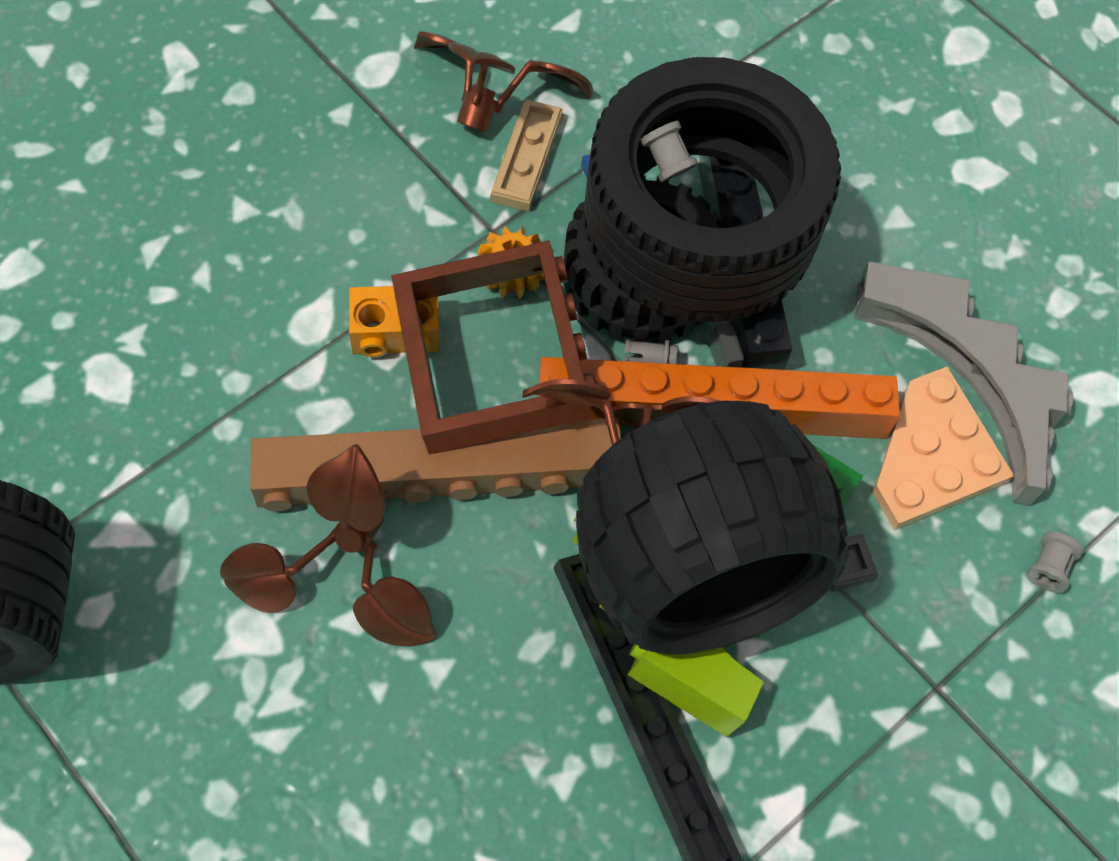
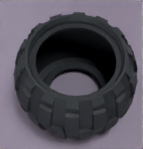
M716 401L676 410L656 418L633 430L602 454L584 476V484L577 492V506L579 509L576 511L578 549L591 590L616 628L622 627L629 643L638 645L640 649L655 653L684 655L705 652L742 642L773 629L802 613L823 597L845 568L844 564L849 557L848 547L844 540L848 533L841 495L824 458L796 424L790 425L789 420L781 411L771 410L768 404L751 401Z

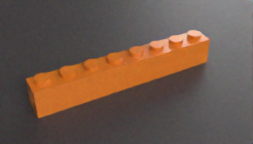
M541 357L539 384L550 380L568 379L564 358ZM592 359L580 361L583 374L592 373L594 383L611 390V397L608 400H610L612 407L625 403H639L649 406L662 405V403L668 400L686 396L708 397L720 401H751L768 404L771 410L781 411L789 420L790 425L796 424L804 435L887 439L900 417L897 376ZM594 405L590 406V419L605 418L604 412ZM619 419V425H631Z

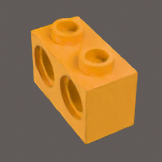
M393 286L349 287V335L353 355L362 354L366 357H380L386 353H406ZM437 296L417 301L421 321L425 322L422 324L428 353L440 352ZM369 322L381 323L376 327L365 326Z

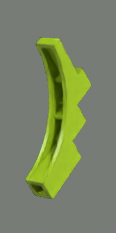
M576 532L575 536L572 539V542L578 545ZM634 644L629 655L636 659L627 674L628 676L725 737H728L746 722L764 681L734 660L723 648L684 655H666L640 649L638 645Z

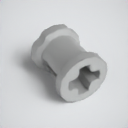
M679 121L668 123L641 138L643 147L650 148L660 169L658 178L661 183L677 177L699 164L696 157H690L678 132L681 129Z
M1047 532L1041 539L1043 549L1037 563L1029 568L1027 577L1033 584L1047 591L1063 593L1070 583L1067 576L1074 560L1081 558L1084 549L1076 539L1059 532Z

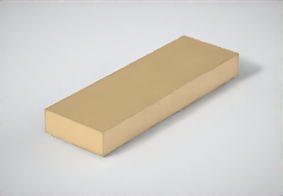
M528 99L524 100L490 193V202L530 212L563 117V108Z

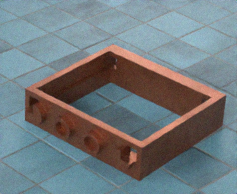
M550 240L391 275L421 435L429 454L591 418L590 406L567 404L543 396L440 418L417 302L419 300L543 273L568 379L594 382L592 373L583 374L580 361L587 359L582 333L573 334L570 322L577 320L572 293L563 295L561 283L568 282L566 268L562 256L554 257Z

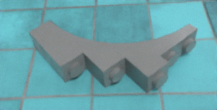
M868 261L858 283L854 319L886 327L917 341L945 360L969 383L988 409L1003 440L1009 466L1014 474V477L1011 479L1012 503L1031 506L1043 492L1048 491L1051 485L1053 470L1051 466L1047 465V453L1053 444L1054 427L1063 416L1067 417L1072 409L1073 392L1068 391L1069 373L1020 364L1023 356V345L1018 343V326L973 318L974 298L968 297L970 280Z

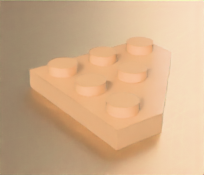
M948 367L918 377L908 383L901 401L900 417L892 429L883 464L872 492L892 528L896 530L1005 485L1014 477V474Z

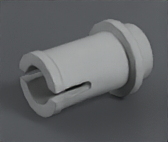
M626 339L624 352L642 354L643 356L625 355L624 361L676 364L678 345H670V340H665V344Z

